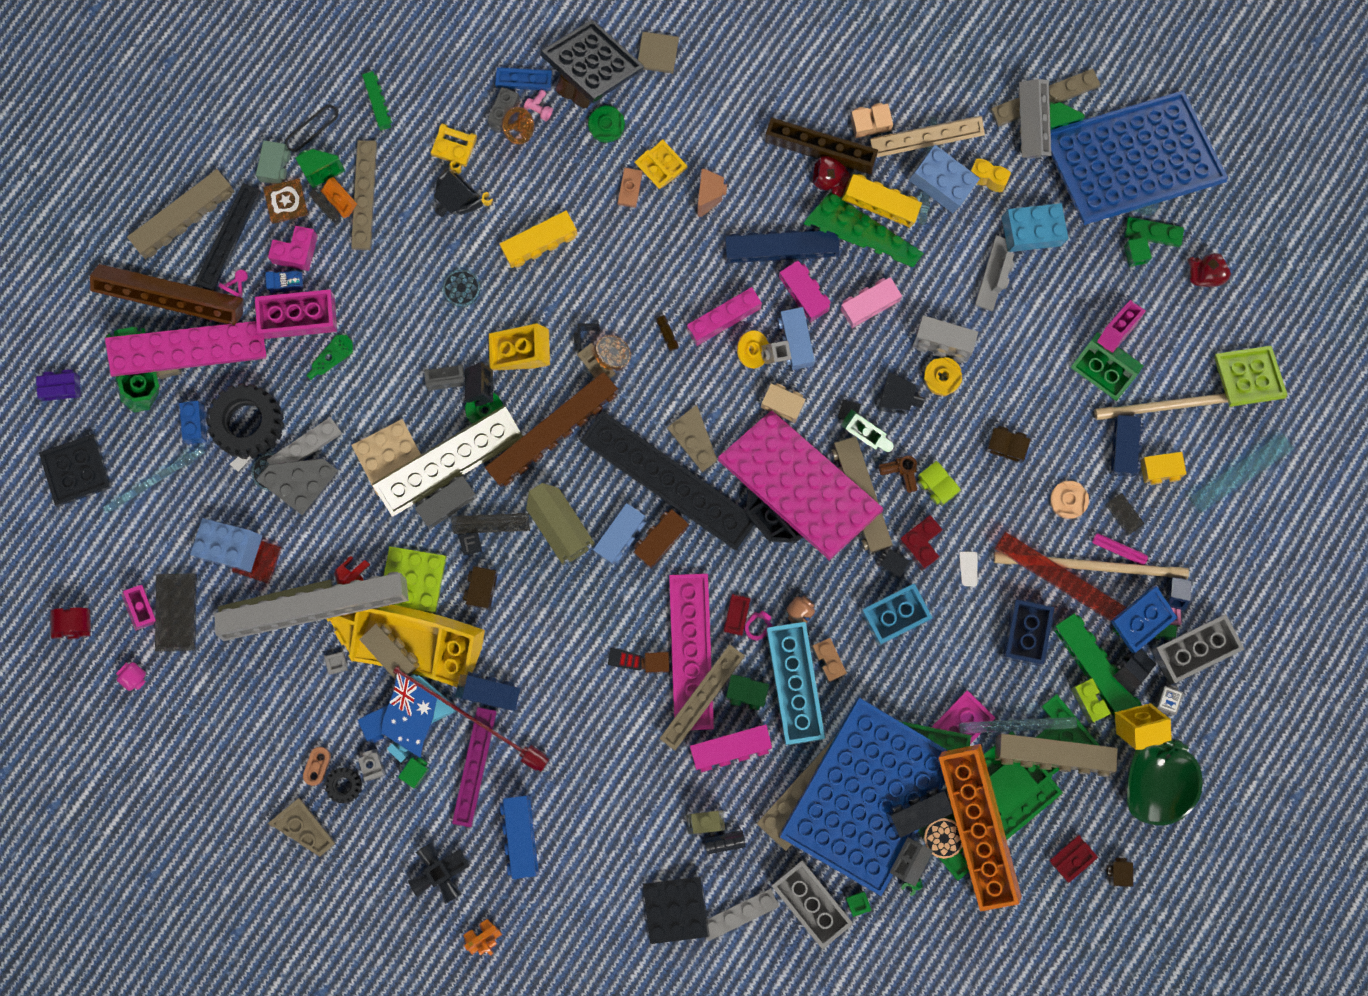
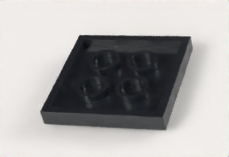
M95 434L39 452L56 507L112 488Z
M702 876L643 884L650 944L710 937Z

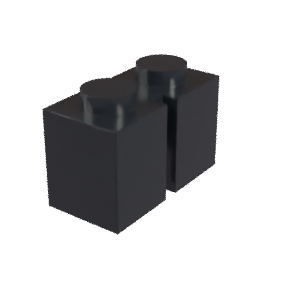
M1139 649L1136 653L1129 651L1123 657L1124 660L1115 667L1117 671L1113 677L1129 693L1142 684L1156 666V663L1142 649Z

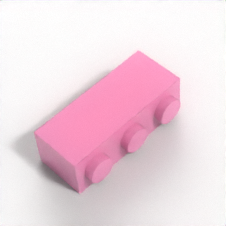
M891 277L886 280L882 278L875 283L876 286L870 289L866 287L859 292L858 296L854 298L850 296L843 301L840 310L851 328L901 301L902 295Z

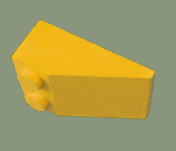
M536 323L489 333L490 368L492 370H514L549 366V329Z

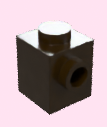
M1115 858V862L1109 861V865L1106 867L1109 885L1134 887L1133 862H1127V858Z

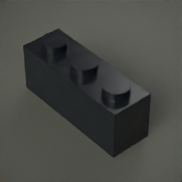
M935 787L927 790L924 796L910 798L908 800L909 803L891 807V811L887 812L886 815L895 835L901 838L952 814L953 809L945 791Z

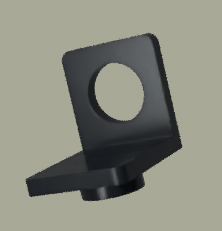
M577 323V332H574V343H577L578 352L581 351V331H600L599 323Z

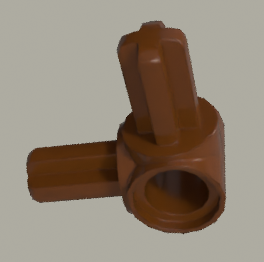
M898 457L893 462L878 466L879 473L882 476L892 473H898L900 476L903 475L907 493L917 491L914 475L917 472V462L914 457ZM905 459L910 462L908 470L904 469L902 465Z

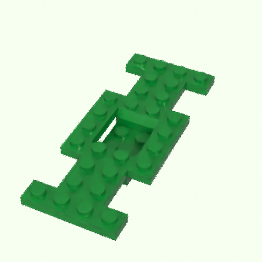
M1057 694L1041 706L1053 723L1035 738L1100 746ZM995 744L984 753V758L1006 840H1008L1063 794V792L1051 779L1059 771V768L1052 767L1051 770L1040 769L1038 765L1021 767L1020 763L1014 762L1013 765H1003L1001 761L995 760ZM954 813L944 817L956 823ZM928 825L920 828L917 832L923 840L925 829ZM963 847L958 854L951 858H939L957 881L969 872L967 861L960 853L963 851Z

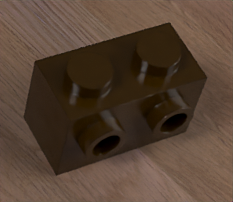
M473 566V571H469L467 582H470L469 589L465 590L463 601H466L465 604L467 606L490 611L498 576L496 570Z

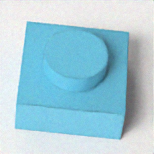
M396 742L387 748L400 762L407 760L413 754Z

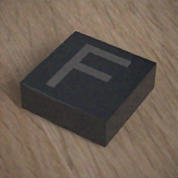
M478 532L459 537L463 556L483 552Z

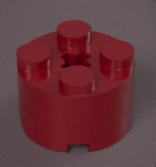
M77 607L63 610V608L50 610L51 639H61L63 636L69 640L90 637V610Z

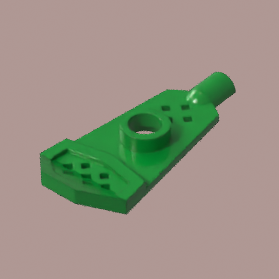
M336 335L312 363V370L306 376L312 380L317 374H325L353 354V341L347 335ZM327 355H332L330 361L325 359Z

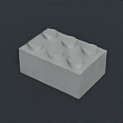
M923 316L919 323L913 346L918 351H931L938 357L944 358L948 356L956 362L964 363V361L967 362L973 353L978 331Z

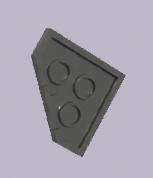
M323 458L268 464L256 480L303 515L338 470Z

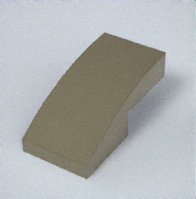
M592 343L577 354L594 378L603 372L609 379L616 375L608 363L602 359L599 351Z

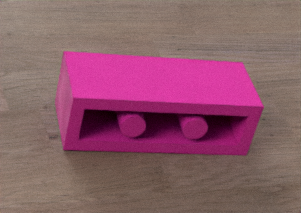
M798 260L779 273V279L799 308L803 307L805 316L811 323L829 311L830 300L825 294H821L817 281L810 278L808 268L805 264L801 265Z
M1130 300L1107 325L1097 342L1113 353L1137 326L1146 310Z

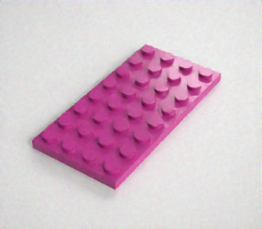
M772 410L718 457V461L829 561L883 512L881 505Z

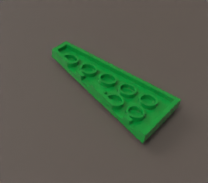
M832 192L825 197L804 222V225L809 227L811 224L820 227V231L825 233L828 230L835 233L838 238L862 248L866 246L875 249L874 252L880 255L882 252L891 255L893 260L910 267H914L924 254L901 237L889 231L886 227L842 200L839 196L832 194Z

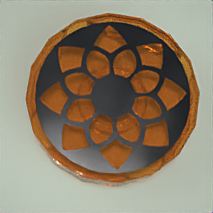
M605 335L594 346L596 360L608 370L620 371L631 360L629 346L619 337Z

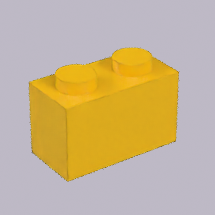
M1182 452L1148 456L1140 460L1144 483L1150 482L1151 485L1162 483V480L1168 479L1169 482H1176L1186 475Z

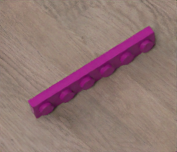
M477 707L475 719L494 729L497 711ZM476 723L473 725L452 824L470 828L473 826L492 733Z

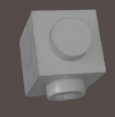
M782 341L763 345L761 355L765 364L791 360L789 342Z

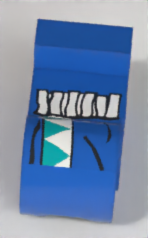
M299 271L266 272V288L270 293L303 289V274Z

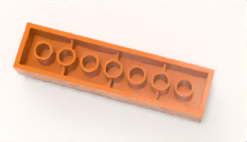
M981 744L944 751L940 754L939 761L979 910L986 911L1018 905L1022 896Z

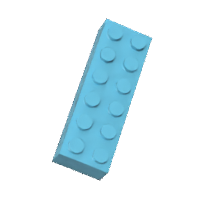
M806 622L769 627L766 629L785 746L824 740L825 735Z

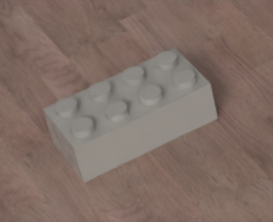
M1225 614L1152 649V652L1168 683L1171 685L1244 650V647Z
M802 860L771 884L772 888L822 950L853 925L852 921Z

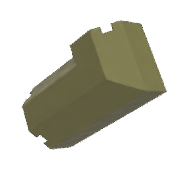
M541 483L529 491L526 509L562 565L566 564L565 560L567 559L569 562H572L589 550L588 545L592 547L595 545L559 488Z

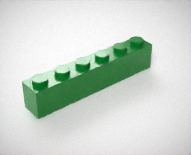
M1074 613L1052 628L1088 680L1093 678L1100 692L1098 695L1105 701L1114 718L1115 712L1142 706L1139 699L1133 697L1113 677L1117 671L1115 665H1110L1106 659L1108 657L1106 652L1096 645V638L1090 631L1087 632L1084 627L1085 623L1079 615L1076 616Z

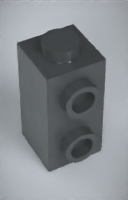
M501 87L488 118L489 127L493 131L507 133L520 103L519 93Z

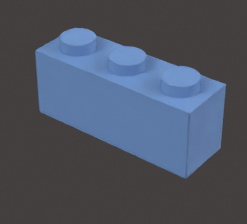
M803 307L781 311L780 318H778L779 329H783L784 336H781L782 341L789 342L791 360H786L787 365H791L792 370L814 366L815 359Z
M626 503L593 549L594 553L611 565L615 562L619 563L624 556L623 550L626 546L629 548L636 538L633 536L637 531L641 532L645 527L646 516Z

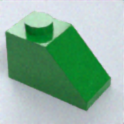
M1061 102L1049 103L1050 130L1083 121L1085 118L1083 113Z

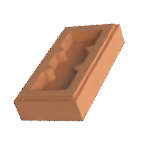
M624 168L618 205L637 207L643 175L642 170Z

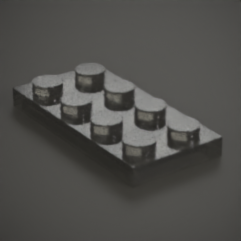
M156 574L155 652L196 651L197 574Z

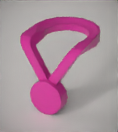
M238 270L235 273L234 280L226 284L219 283L218 286L242 298V282L247 280L248 274L244 270ZM238 282V292L228 287Z
M764 611L753 613L745 624L744 630L748 638L757 641L763 639L767 635L766 629L772 627L770 623L771 617ZM757 617L764 619L767 627L760 636H754L749 632L750 623Z

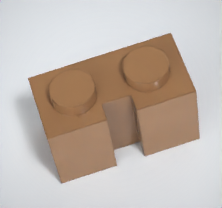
M831 638L811 647L817 662L822 660L825 665L821 670L827 683L847 674Z

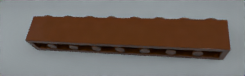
M99 264L90 274V291L234 326L243 315L244 298L102 264Z
M604 372L601 373L485 467L486 471L500 488L509 486L517 474H524L532 462L537 463L544 457L543 453L548 449L550 451L555 449L559 445V440L563 437L567 439L571 436L574 428L577 426L581 427L587 423V418L592 414H598L606 402H613L618 397V388Z

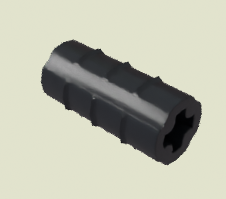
M743 830L704 837L707 855L746 847Z

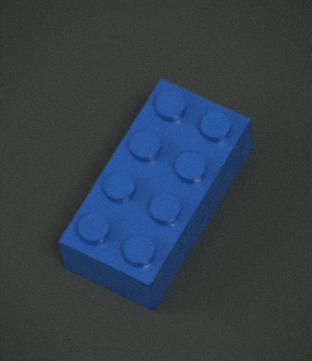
M530 796L504 798L503 803H500L501 815H505L506 822L502 823L503 834L507 835L508 843H505V853L510 858V863H507L508 876L511 875L512 879L538 876L539 870Z

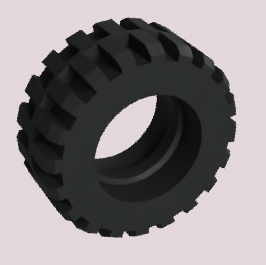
M240 383L236 388L233 385L227 387V392L223 390L219 392L220 397L217 400L214 398L211 402L213 407L208 408L207 414L210 415V418L206 419V425L209 426V435L217 446L233 457H240L241 459L251 457L255 459L258 458V454L265 455L268 453V448L271 447L273 449L277 445L274 442L282 437L280 430H284V423L282 422L284 415L280 410L281 407L266 390L261 387L258 388L253 384L246 386L244 383ZM243 406H256L262 413V422L259 429L251 436L245 438L234 436L229 427L230 419L234 412Z

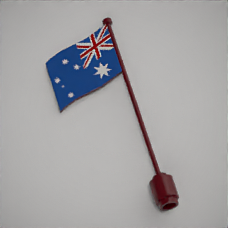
M396 666L393 673L397 674L394 691L383 718L381 733L419 758L422 757L423 743L434 717L437 699H439L520 751L519 756L522 757L520 762L534 771L542 772L548 763L549 758L546 757V754L534 746L530 745L529 748L525 746L522 749L402 672L400 667Z

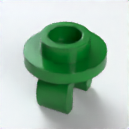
M919 878L916 886L904 881L901 889L904 890L906 886H910L912 888L910 896H913L916 890L922 889V880Z

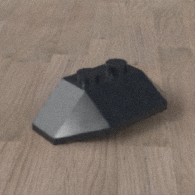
M750 489L748 490L745 513L768 542L797 543L804 538Z

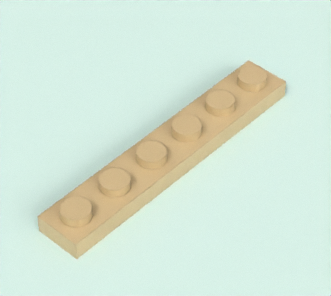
M976 116L870 138L872 148L878 149L877 157L979 137L985 135L982 116Z

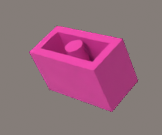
M139 585L122 592L121 596L134 630L153 625L156 620L143 586Z

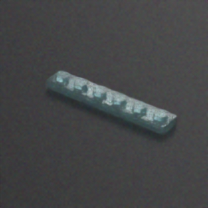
M1282 433L1197 491L1189 499L1201 513L1292 451L1294 447Z

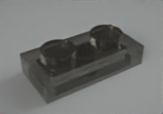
M313 189L308 193L315 204L335 226L341 222L338 217L340 213L333 205L330 207L326 203L328 199L322 192L318 194Z
M1122 493L1105 504L1127 535H1130L1145 524Z

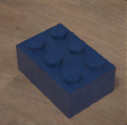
M1014 600L1011 606L1002 659L1043 666L1045 664L1055 607Z

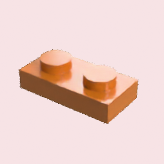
M334 177L329 178L320 191L343 218L349 217L357 205Z

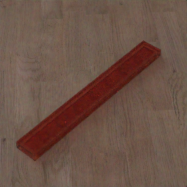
M1007 532L1003 533L994 548L1110 622L1127 608Z

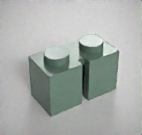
M263 140L256 177L260 182L282 185V181L286 179L287 169L284 167L289 162L291 156L286 144Z

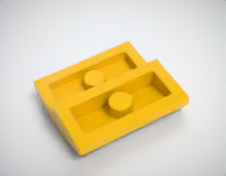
M663 139L634 162L658 189L666 186L688 168Z

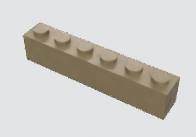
M216 169L127 236V238L145 259L152 257L162 246L170 244L174 237L183 234L191 224L199 222L207 212L215 210L220 202L228 200L235 191L219 170Z
M857 437L834 443V449H831L833 459L838 460L840 467L837 468L878 503ZM882 513L861 531L864 538L861 540L863 549L865 551L868 550L869 554L891 548L893 545Z
M1000 734L996 736L995 760L1001 761V764L1013 765L1014 762L1020 763L1021 767L1038 765L1040 769L1051 770L1052 767L1059 768L1061 772L1078 770L1079 774L1095 772L1097 776L1109 777L1110 774L1117 771V748Z

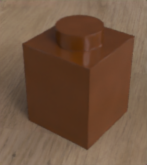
M668 652L645 653V658H641L642 670L646 669V674L669 673Z

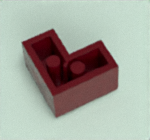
M931 515L898 541L921 571H924L940 557L928 543L942 531V528Z

